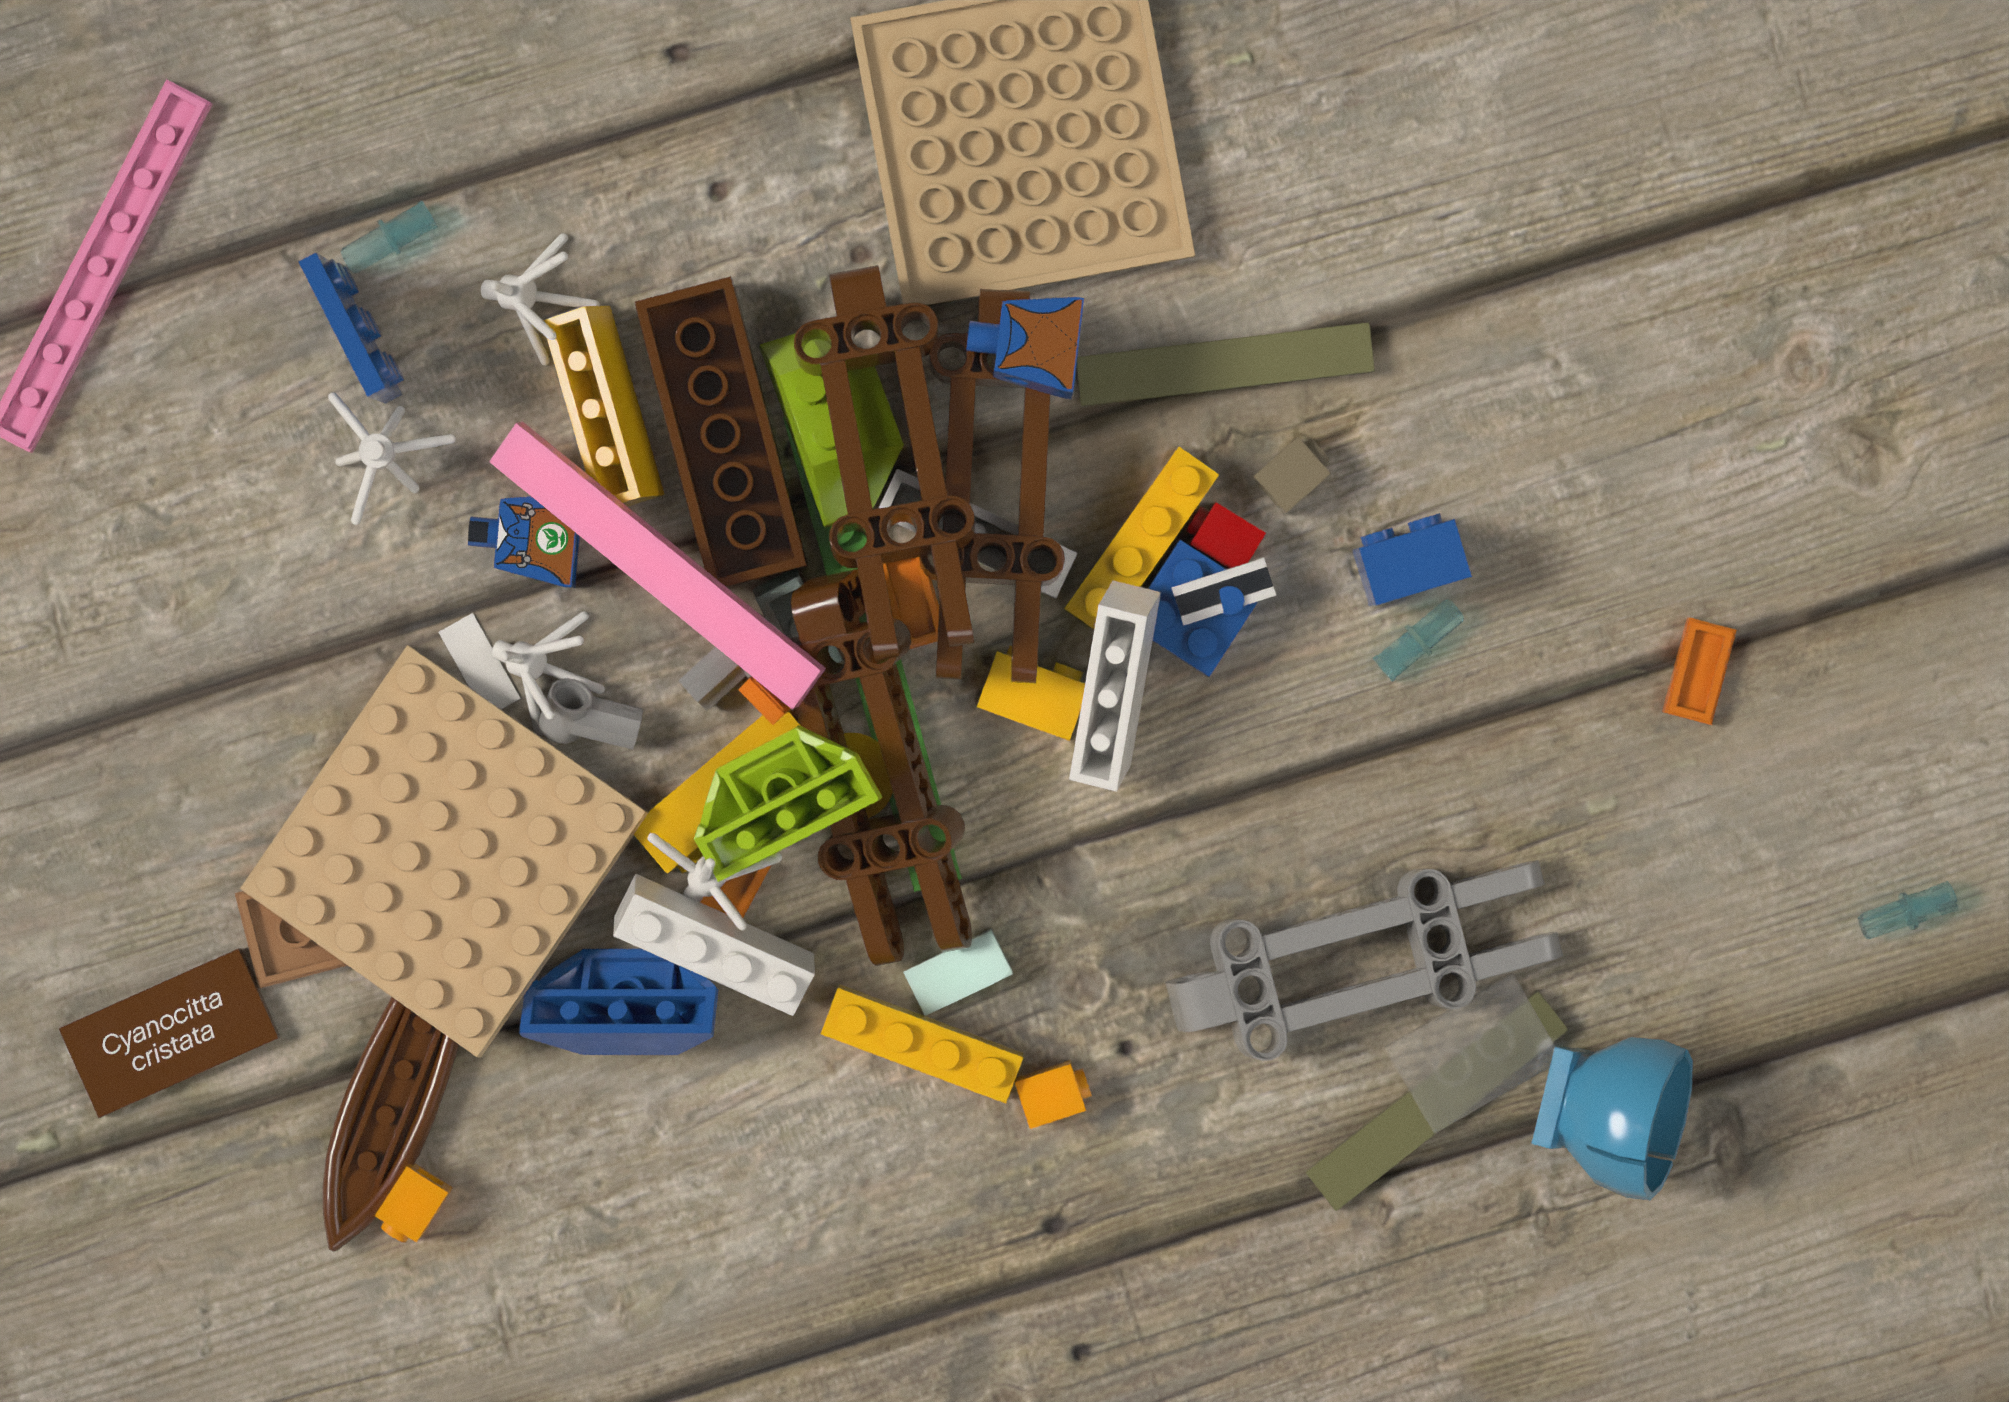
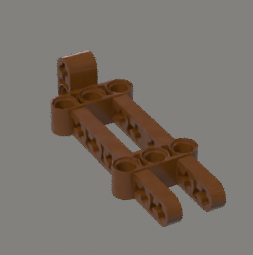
M878 265L831 273L829 277L836 316L807 322L797 330L794 337V350L799 366L806 373L823 377L848 514L839 517L830 529L829 541L831 551L835 560L840 565L847 568H858L875 661L900 656L883 564L932 555L949 647L974 643L958 550L969 544L974 536V512L971 505L965 499L957 496H947L922 363V357L930 354L931 348L939 337L937 317L929 306L922 303H906L886 307ZM912 321H921L930 330L924 338L912 340L902 333L903 328ZM863 330H872L880 336L878 344L870 349L857 347L853 343V339ZM814 339H823L831 345L829 352L820 358H812L803 350L806 344ZM896 363L922 501L873 510L847 371ZM948 513H957L966 520V525L960 532L948 534L939 528V520ZM907 522L912 524L917 532L910 541L898 543L889 537L890 528L896 523ZM850 531L862 533L867 538L865 546L856 552L843 550L839 546V541L845 533Z
M980 289L978 322L1000 324L1002 301L1030 299V291ZM968 333L943 334L937 338L935 345L930 350L929 364L930 370L936 379L942 383L950 384L945 480L947 496L960 497L970 504L976 386L1025 388L1018 535L974 533L971 542L958 550L965 590L966 583L1015 585L1011 682L1036 684L1041 587L1049 586L1059 578L1065 562L1064 551L1060 544L1052 538L1044 537L1050 394L993 377L994 370L991 369L987 360L990 353L966 351ZM954 347L961 350L966 357L965 364L957 370H947L942 367L937 357L945 348ZM957 513L944 515V532L955 534L965 527L966 520ZM986 547H996L1004 553L1006 564L998 571H986L978 563V554ZM1039 549L1049 551L1054 556L1056 567L1048 574H1038L1031 570L1027 558L1033 551ZM928 556L919 557L920 567L924 574L930 579L937 581L934 566L930 564ZM939 600L936 678L961 680L963 645L949 647L941 601Z
M858 569L809 579L792 594L791 607L799 636L793 637L791 640L826 669L799 707L796 708L800 725L848 748L829 684L860 677L899 812L898 814L868 819L866 809L863 808L830 825L832 835L819 848L817 855L818 864L828 877L835 880H846L865 948L873 965L880 966L899 962L903 959L904 941L884 872L910 866L915 867L933 933L940 950L945 953L969 948L972 943V927L950 852L963 838L965 823L961 814L955 808L936 804L896 662L909 651L911 634L901 620L893 618L900 656L875 661L868 622L859 621V618L866 611ZM829 646L838 647L843 652L845 664L837 663L831 658ZM933 824L941 828L945 834L946 841L936 840L930 834L928 825ZM883 834L893 836L900 846V851L890 849L883 840ZM838 844L848 846L854 854V860L844 858L838 850Z

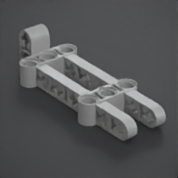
M1539 860L1512 865L1449 882L1445 875L1434 869H1413L1405 873L1400 879L1397 887V897L1260 933L1253 923L1245 920H1224L1217 924L1210 936V947L1217 971L1199 972L1165 982L1177 1030L1193 1032L1230 1022L1234 1040L1239 1051L1247 1057L1269 1061L1279 1057L1285 1050L1288 1042L1287 1032L1424 995L1432 1005L1440 1008L1460 1009L1468 1005L1474 998L1476 992L1475 981L1548 962L1563 956L1557 932L1539 934L1468 954L1457 909L1545 885ZM1426 877L1434 886V894L1432 899L1423 905L1417 901L1414 895V888L1419 879ZM1405 923L1416 968L1289 1003L1279 1004L1268 960ZM1439 925L1446 933V943L1440 951L1435 953L1428 947L1426 937L1428 931L1433 926ZM1240 928L1247 937V945L1242 953L1234 956L1228 952L1225 946V939L1232 929ZM1452 973L1458 980L1459 988L1453 998L1446 1000L1439 992V983L1444 975ZM1253 976L1259 984V994L1254 1001L1246 1004L1238 995V986L1243 978ZM1265 1024L1271 1031L1272 1040L1266 1049L1256 1051L1250 1042V1035L1256 1026Z

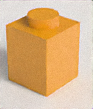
M1070 1060L1017 1077L1014 1081L1030 1129L1086 1111L1083 1099L1092 1096L1083 1068L1074 1071Z
M408 1164L375 1217L383 1221L381 1229L396 1240L406 1243L408 1238L417 1242L429 1227L453 1187L418 1164Z

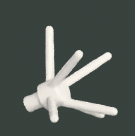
M561 233L521 276L505 275L500 281L485 280L481 286V295L484 299L498 300L502 308L516 310L541 364L544 366L549 365L550 358L536 329L549 340H555L557 335L548 324L530 309L535 301L577 308L600 306L599 302L593 299L537 291L534 280L568 259L566 252H560L555 255L568 240V236L565 233Z
M331 392L328 395L330 402L361 439L359 451L338 457L335 462L336 465L342 467L359 461H363L367 465L351 518V522L354 525H358L361 522L377 469H388L412 493L419 491V485L393 461L396 453L453 444L456 441V437L453 434L393 443L390 437L405 413V409L402 406H398L380 434L370 435L336 393Z
M586 611L579 613L535 645L524 641H519L512 645L499 640L492 648V657L506 663L507 670L510 673L522 678L534 733L539 736L543 735L538 723L541 715L540 709L548 720H552L555 717L553 709L535 680L542 673L558 679L570 678L584 683L590 691L602 694L605 691L602 684L547 663L546 654L583 644L584 639L582 636L562 638L589 618V614Z
M655 833L648 835L650 843L689 872L687 877L689 885L684 890V895L698 902L704 896H713L740 930H745L747 923L721 890L722 885L728 880L766 868L782 860V855L775 853L718 882L713 874L714 859L708 858L705 860L703 856L695 864Z

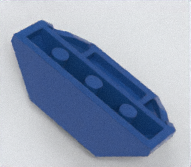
M582 949L552 969L540 981L537 979L533 981L524 994L519 1033L524 1038L581 1055H679L714 1037L719 990L706 977L643 949Z

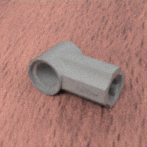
M715 647L688 671L679 682L706 711H709L726 697L745 677L749 679L751 675Z
M559 679L552 684L547 700L555 713V717L552 720H548L542 712L538 721L539 729L545 737L556 743L567 744L574 742L580 736L633 750L642 721V708L594 697L584 683L575 679Z

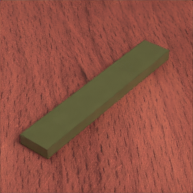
M1369 322L1077 357L1076 365L1081 407L1375 372Z
M1536 990L1305 1170V1173L1334 1210H1339L1568 1031V1028L1540 992Z

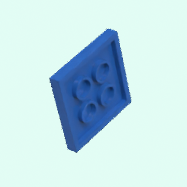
M318 253L298 261L367 397L386 404L401 396L402 393L397 384L404 381L403 375L391 354L387 355L385 351L381 352L375 340L382 337L381 332L369 310L365 311L363 307L359 308L352 296L359 293V290L346 266L342 267L340 263L336 264L334 259L328 260Z

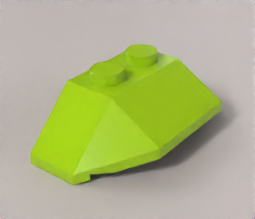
M795 334L760 344L759 348L824 527L827 528L832 526L839 517L848 514L823 377L806 373L799 366L794 350ZM814 339L806 344L803 351L812 358H820L829 352L831 345L823 339ZM875 366L847 371L873 509L904 445Z
M799 725L716 769L705 802L701 823L697 827L694 840L705 860L708 858L714 859L713 874L717 881L720 882L879 801L882 795L858 753Z

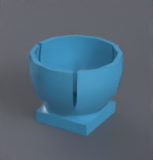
M1635 1037L1627 1038L1596 1052L1581 1048L1555 1047L1531 1144L1549 1149L1567 1148L1595 1184L1625 1198L1650 1201L1661 1191L1673 1166V1161L1647 1155L1675 1159L1685 1128L1692 1091L1693 1060L1688 1050L1665 1040Z

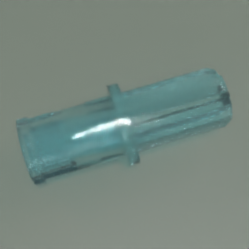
M421 200L417 205L385 223L382 219L377 221L379 227L344 246L340 251L341 256L350 271L359 273L393 252L397 256L400 255V248L428 231L438 228Z
M1446 599L1412 627L1409 624L1404 626L1406 632L1380 654L1375 655L1373 660L1393 682L1397 676L1424 654L1428 657L1431 656L1433 653L1430 649L1462 624L1464 616L1452 601Z
M1948 881L1909 895L1906 892L1899 893L1897 901L1859 915V927L1866 939H1872L1906 926L1911 930H1916L1922 922L1958 911L1957 898Z

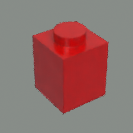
M1217 502L1212 505L1210 510L1201 506L1186 530L1193 535L1192 540L1188 544L1189 546L1226 569L1248 563L1266 535V532Z

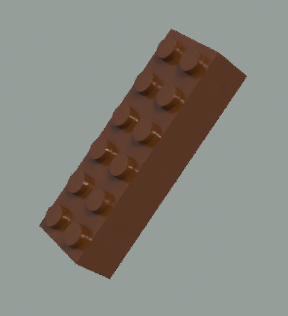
M730 276L635 301L704 569L724 586L731 587L807 567L806 554L734 280Z

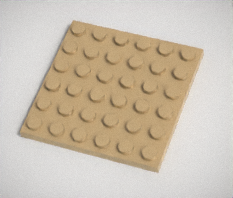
M943 0L850 18L903 304L922 303L927 306L979 297L980 289L1019 290L1195 257L1148 0Z
M407 645L240 889L474 1056L482 1057L649 812L419 651Z

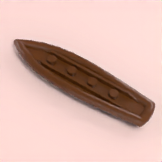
M393 997L390 998L347 1086L334 1122L326 1153L322 1186L323 1219L328 1248L332 1252L338 1251L377 1218L375 1217L377 1211L408 1164L414 1165L435 1121L459 1048L458 1043Z

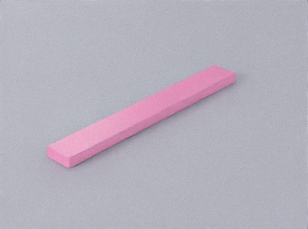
M166 79L0 401L1 438L33 453L213 105L211 102Z
M522 421L514 425L489 461L492 465L791 709L799 707L826 668L527 424Z

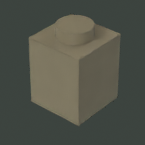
M1297 437L1251 478L1281 512L1286 514L1331 474L1325 467L1330 459L1314 440L1310 438L1304 444Z

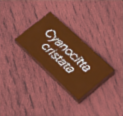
M241 948L59 1028L98 1118L281 1037Z

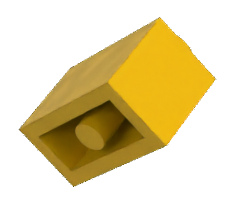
M1009 645L1007 654L997 651L977 707L1070 741L1081 711L1085 683L1080 681L1084 672L1056 662L1053 671L1037 666L1036 684L1011 682L1012 646Z

